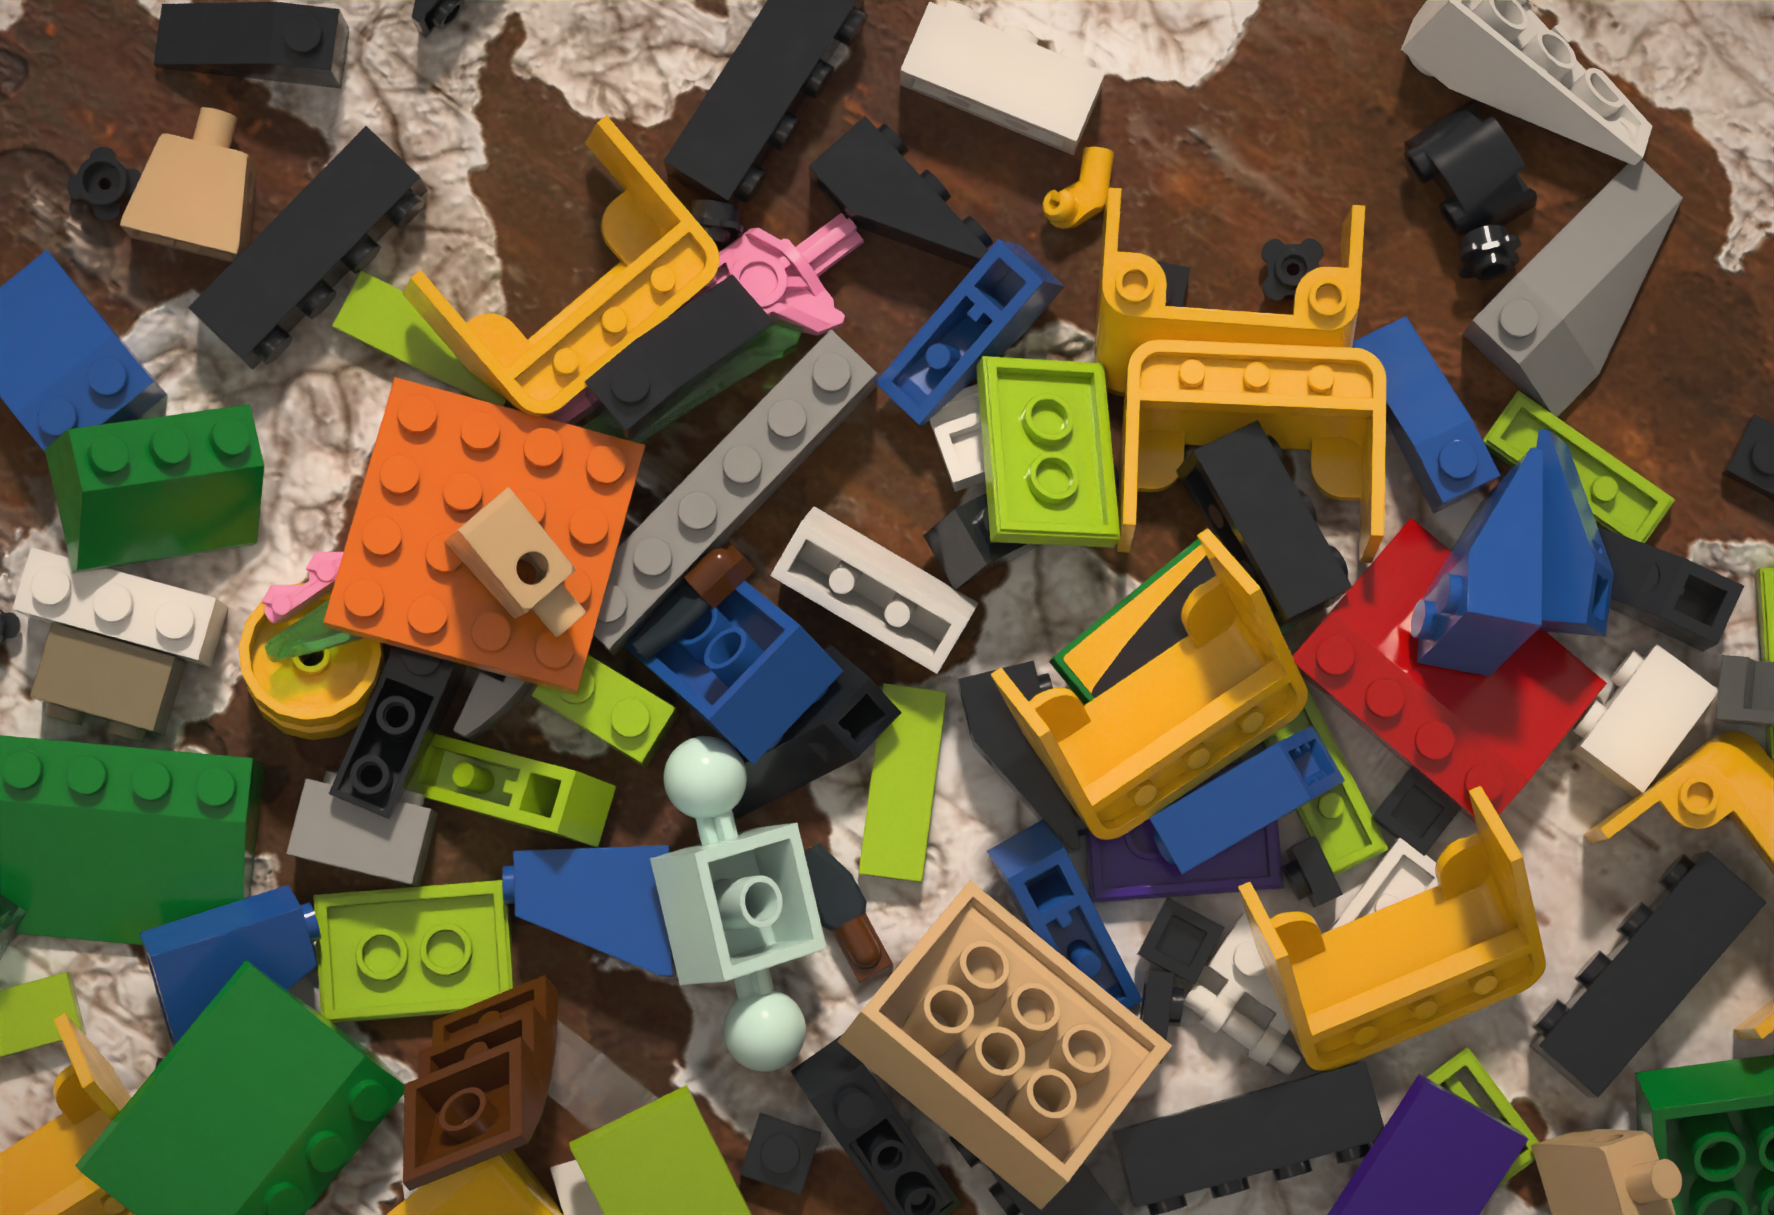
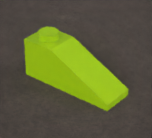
M435 734L406 790L423 794L426 799L598 848L616 786L575 770Z

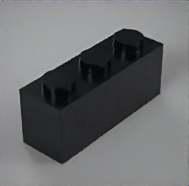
M1258 420L1194 450L1176 470L1208 529L1262 589L1281 631L1332 606L1352 588L1348 580V568L1343 556L1334 546L1327 543L1316 523L1317 515L1312 501L1303 491L1297 490L1285 469V457L1280 445L1272 436L1265 434Z

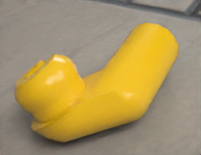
M1085 147L1083 149L1079 180L1059 192L1053 189L1044 197L1042 210L1051 224L1061 229L1076 228L1104 210L1114 158L1112 150L1101 147Z

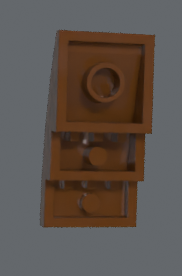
M546 975L433 1021L432 1047L419 1052L418 1079L406 1083L404 1089L403 1184L409 1191L529 1143L541 1118L552 1079L557 1040L558 990Z

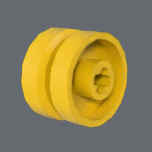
M332 590L292 616L290 620L279 621L276 624H272L268 620L264 609L265 604L260 602L247 618L238 646L241 674L250 696L263 718L285 734L308 740L339 737L357 727L386 664L384 648L381 642L324 627L323 621ZM309 657H312V659L318 662L319 664L315 666H306L303 664V662Z

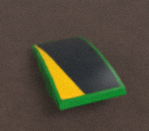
M1199 538L1049 661L1084 705L1188 636L1181 620L1184 603L1196 587L1216 576ZM1296 623V624H1294V625H1292V626H1290V627H1288V628L1282 630V631H1281L1282 635H1284L1285 633H1287L1290 629H1292V628H1293L1295 625H1297L1298 623Z

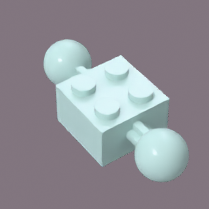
M711 736L694 737L680 744L669 756L664 769V787L672 804L682 813L696 819L701 843L650 858L679 984L716 983L733 979L738 999L730 1006L724 1019L723 1036L725 1045L731 1056L742 1066L754 1071L771 1072L787 1066L798 1056L805 1041L806 1024L803 1013L797 1003L783 992L774 990L769 967L827 949L798 823L757 827L737 832L732 809L739 803L746 788L747 773L744 761L737 750L722 739Z

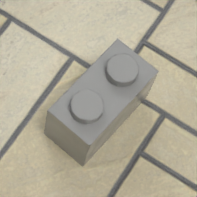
M326 771L323 783L305 779L286 854L416 887L420 886L438 812L423 807L425 795L405 790L390 819H387L329 795L337 773Z

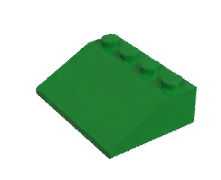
M0 735V932L142 945L139 932L250 897L265 764L254 758Z
M245 960L75 1166L81 1173L135 1215H305L404 1095L405 1083L377 1055L248 960Z
M1774 1054L1634 1072L1638 1131H1646L1653 1138L1659 1160L1668 1159L1675 1163L1682 1176L1681 1190L1675 1198L1671 1199L1675 1214L1774 1215Z

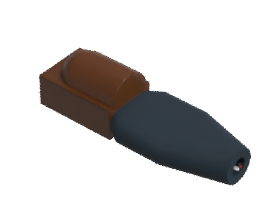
M729 540L721 548L711 550L683 575L689 584L681 587L655 611L631 641V644L646 660L687 632L705 615L709 605L715 609L756 569Z
M820 843L805 850V858L821 926L832 931L859 983L893 965L866 915L867 901L853 875Z

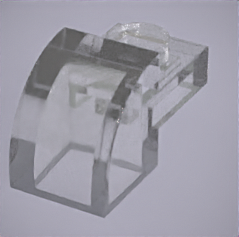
M557 1019V1040L553 1072L547 1095L567 1109L577 1120L594 1131L659 1099L657 1095L600 1049H596Z

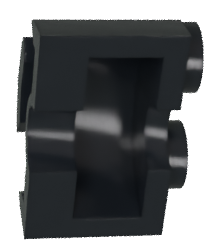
M1473 100L1464 103L1405 141L1409 149L1404 152V156L1410 169L1423 184L1433 179L1440 187L1446 200L1439 204V209L1448 226L1458 236L1483 226H1505L1535 207L1537 202L1536 191L1531 188L1528 189L1518 174L1526 166L1512 141L1493 117L1483 122L1477 113L1476 102Z

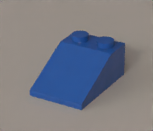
M48 250L44 251L0 287V397L44 452V449L68 429L137 420L167 395Z
M1530 448L1480 502L1425 595L1416 603L1411 618V634L1414 638H1418L1417 663L1491 676L1542 626L1543 450Z
M746 581L740 584L715 609L709 605L705 615L687 632L646 660L631 644V641L639 631L624 646L753 765L768 750L779 743L783 734L812 704L824 696L828 687L843 672L801 625Z

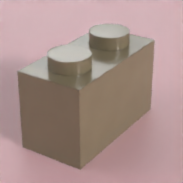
M52 623L29 697L47 703L45 716L82 726L85 714L109 721L106 733L143 743L146 731L165 736L186 663L174 656Z

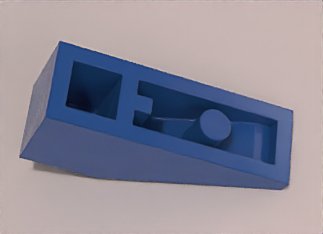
M998 239L875 383L918 425L923 426L977 377L976 365L982 356L999 357L1030 328L1065 286L1021 245Z
M1406 316L1353 341L1352 348H1360L1372 353L1380 360L1385 369L1386 421L1433 514L1490 487L1501 476L1472 418Z
M1043 820L987 850L1014 905L1029 929L1127 1009L1142 1002V998L1067 851Z

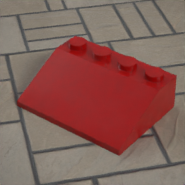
M1410 518L1292 656L1302 677L1409 768L1413 767L1460 807L1459 811L1476 824L1469 790L1481 786L1499 816L1533 777L1607 683L1545 631H1536L1491 676L1417 663L1418 638H1414L1411 634L1413 610L1416 603L1425 595L1451 551L1413 518Z

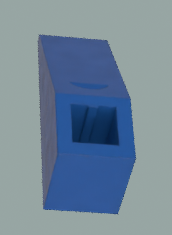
M1539 429L1536 449L1543 450L1542 626L1537 631L1605 637L1614 571L1568 444L1548 429Z

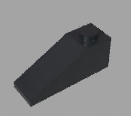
M283 2L162 4L153 65L156 68L341 89L349 26L340 9Z
M732 274L634 340L584 381L585 398L620 438L633 441L773 326L774 321Z

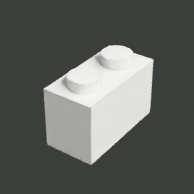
M1658 644L1645 650L1642 655L1633 649L1610 679L1618 685V688L1607 703L1603 706L1595 700L1572 730L1580 736V739L1571 749V752L1631 797L1645 792L1719 692L1716 687Z

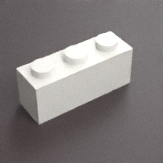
M947 1L944 7L929 2L901 67L900 85L1074 155L1103 86L1105 72L1095 68L1097 65L1096 61L1072 49L1064 48L1058 54L1037 45L1038 38L1035 35L1016 26L1004 25L1001 31L979 22L980 15L976 11L962 4Z
M813 507L801 521L770 575L936 674L939 672L978 605V602L954 590V588L816 507Z
M31 547L12 609L28 618L50 624L63 625L211 668L228 606L214 597L108 568L73 573L68 557Z

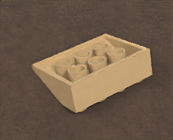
M969 880L837 1041L1040 1210L1069 1182L1172 1047L1164 1038L971 880Z

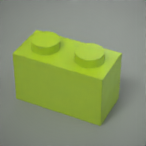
M590 655L587 657L577 695L538 685L531 695L541 705L644 768H647L680 715L675 707Z

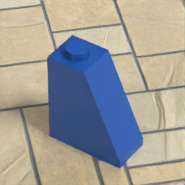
M1310 726L1277 742L1150 817L1149 819L1156 829L1153 833L1154 841L1161 855L1170 864H1176L1181 874H1184L1343 783L1345 779L1314 726Z
M669 845L513 851L514 866H503L502 887L504 904H515V916L659 976L676 977V967L650 858L672 852V848Z
M289 885L139 932L172 1048L245 960H248L287 990L317 966L311 942L320 940L321 933L310 902L300 905Z

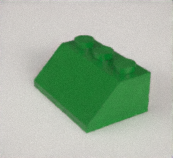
M250 404L68 429L44 449L73 573L253 546L257 543L264 461Z

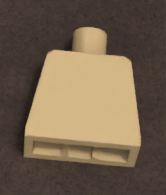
M202 107L193 139L164 133L159 137L121 219L120 226L131 238L231 263L250 245L257 171L256 164L248 154L230 149L238 120L236 116L218 109Z
M509 487L445 540V543L515 619L532 609L557 638L586 613L585 609L562 584L575 571L574 566ZM518 560L528 562L535 569L536 580L533 585L524 583L518 577L516 570Z
M1583 1128L1531 1145L1552 1215H1676L1671 1199L1675 1198L1681 1190V1173L1672 1161L1668 1159L1659 1160L1653 1138L1646 1131Z

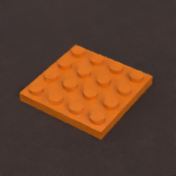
M394 377L323 621L324 627L577 695L645 445L545 417L532 416L519 410ZM507 487L515 493L575 568V571L562 584L585 609L586 613L557 638L532 609L517 619L510 615L445 543L448 537ZM518 560L516 566L518 577L524 583L533 585L536 580L535 569L528 562Z

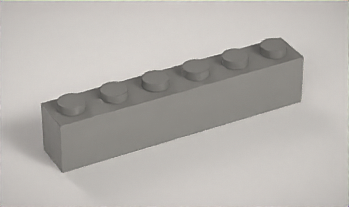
M830 329L617 548L593 635L613 657L647 623L655 611L687 582L683 575L708 552L715 548H720L878 386L875 383L877 372L833 330Z

